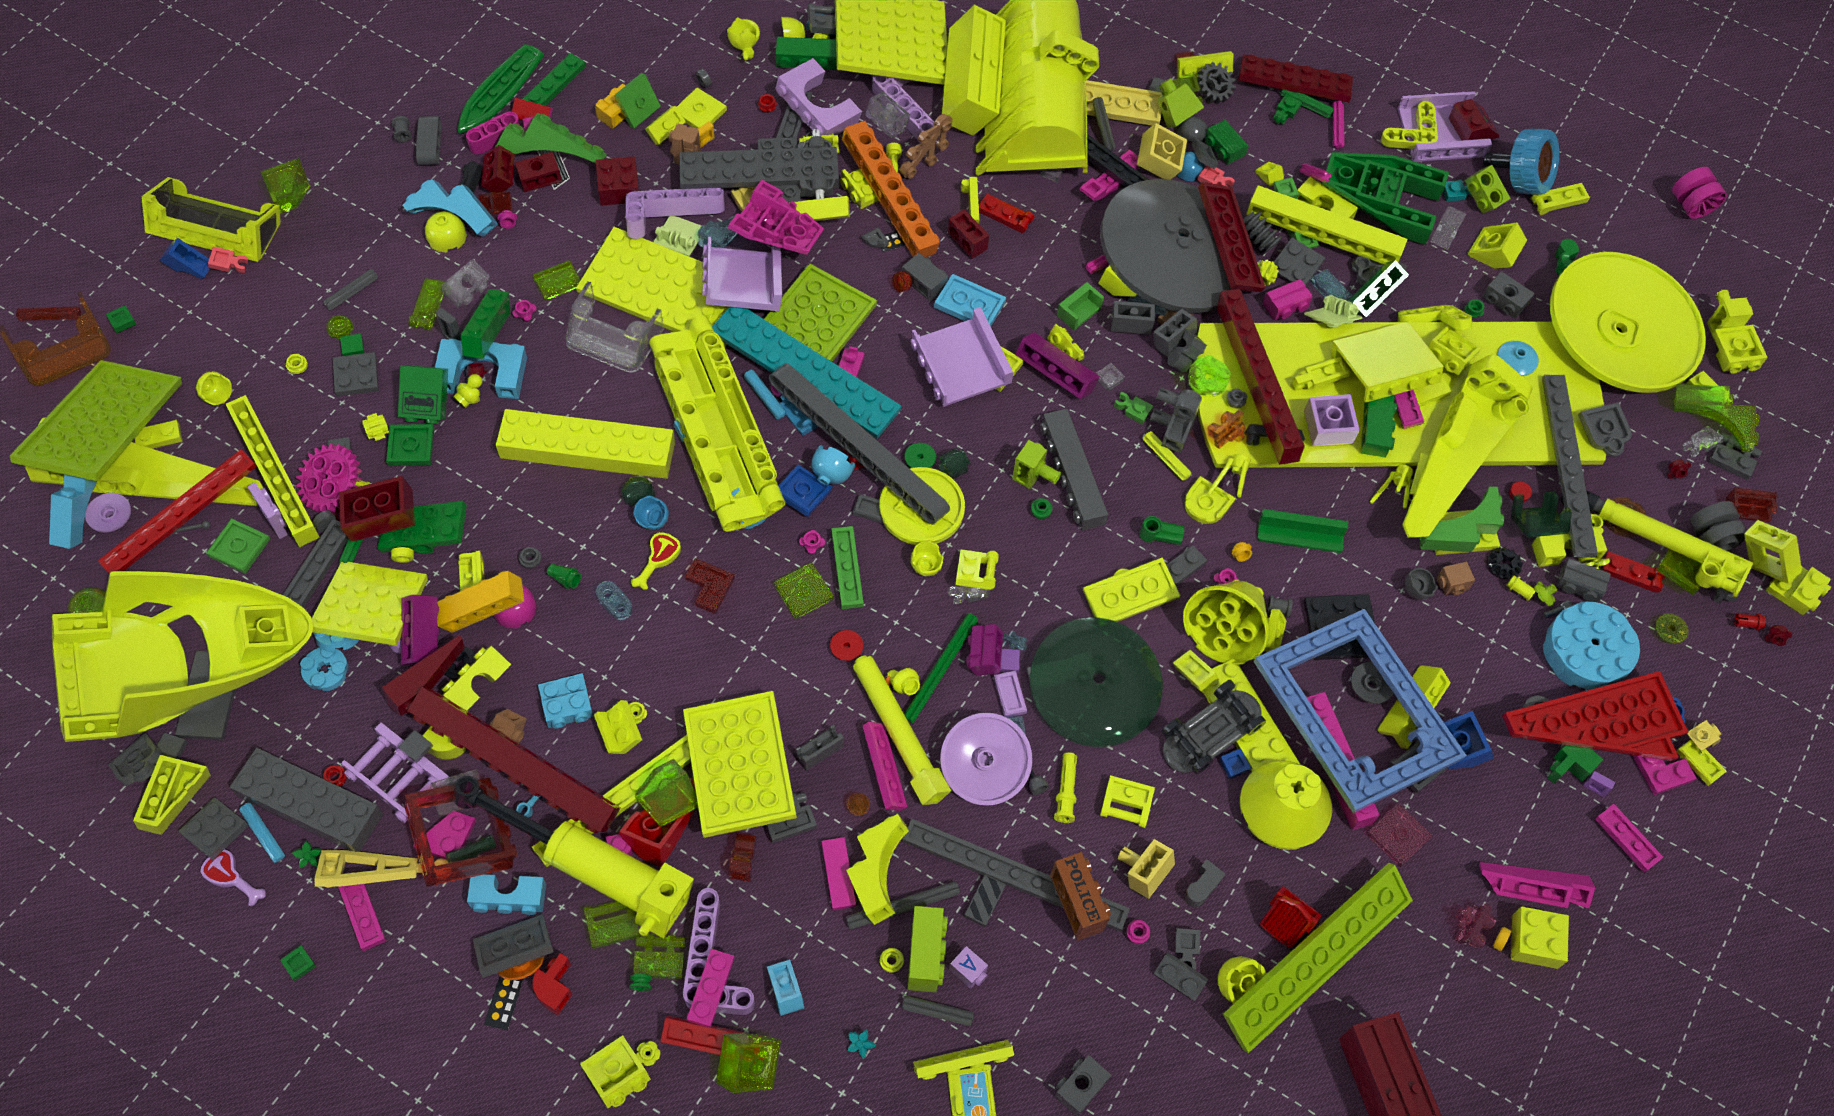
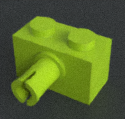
M1028 440L1015 459L1012 480L1031 489L1039 476L1056 484L1061 476V472L1046 465L1047 449L1039 443Z

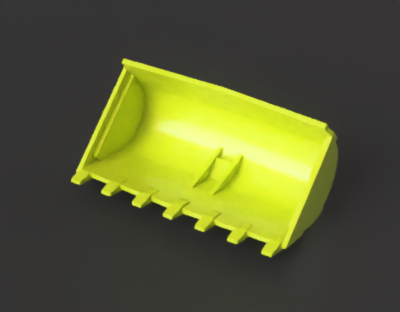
M1009 0L996 14L1006 20L999 114L983 127L985 128V136L976 144V152L979 153L985 150L986 155L976 167V175L979 176L985 172L1077 167H1082L1083 173H1088L1087 96L1085 81L1099 68V50L1096 46L1082 40L1078 4L1076 0Z

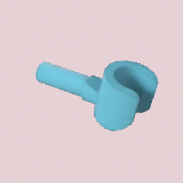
M533 795L527 803H520L516 811L521 813L522 809L527 807L528 810L524 816L527 818L531 817L533 814L532 807L539 797Z

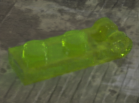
M425 278L415 309L409 319L410 327L417 328L422 326L427 330L432 329L436 318V311L439 309L446 289L445 281Z

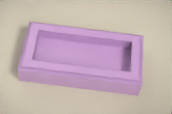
M1016 671L994 675L993 679L1004 717L1009 718L1027 714Z

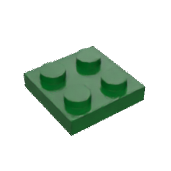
M433 424L390 425L386 459L388 466L431 465L435 429Z

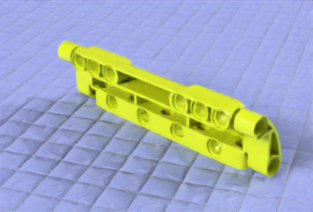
M700 315L691 321L689 330L659 334L652 337L649 344L655 357L656 372L675 420H678L681 425L680 431L685 435V438H683L709 506L712 511H716L722 529L729 532L748 527L783 508L785 500L776 481V470L721 338L714 332L709 318L705 315ZM698 351H699V353H700V356H701V358H702V361H703L704 366H705V368H706V370H707V373H708V375H709V378H710V380H711V383H712V385H713V387H714L715 392H714L713 389H712V386H711V384H710V381H709V379H708V376H707V374H706V372H705V369H704L703 364H702V362H701V359H700V357H699ZM738 451H740V453H741V456H742V458H743V461H744L745 466H746V468H747V470H748V473H749V475H750V478H751V480H752V483H753V485H754V487H755V490H756L757 494H755V491H754V489H753V486H752V484H751V481H750V479H749V477H748V474H747V472H746V469H745V467H744V464H743V462H742V459H741V457H740ZM739 488L740 491L733 497L731 493Z

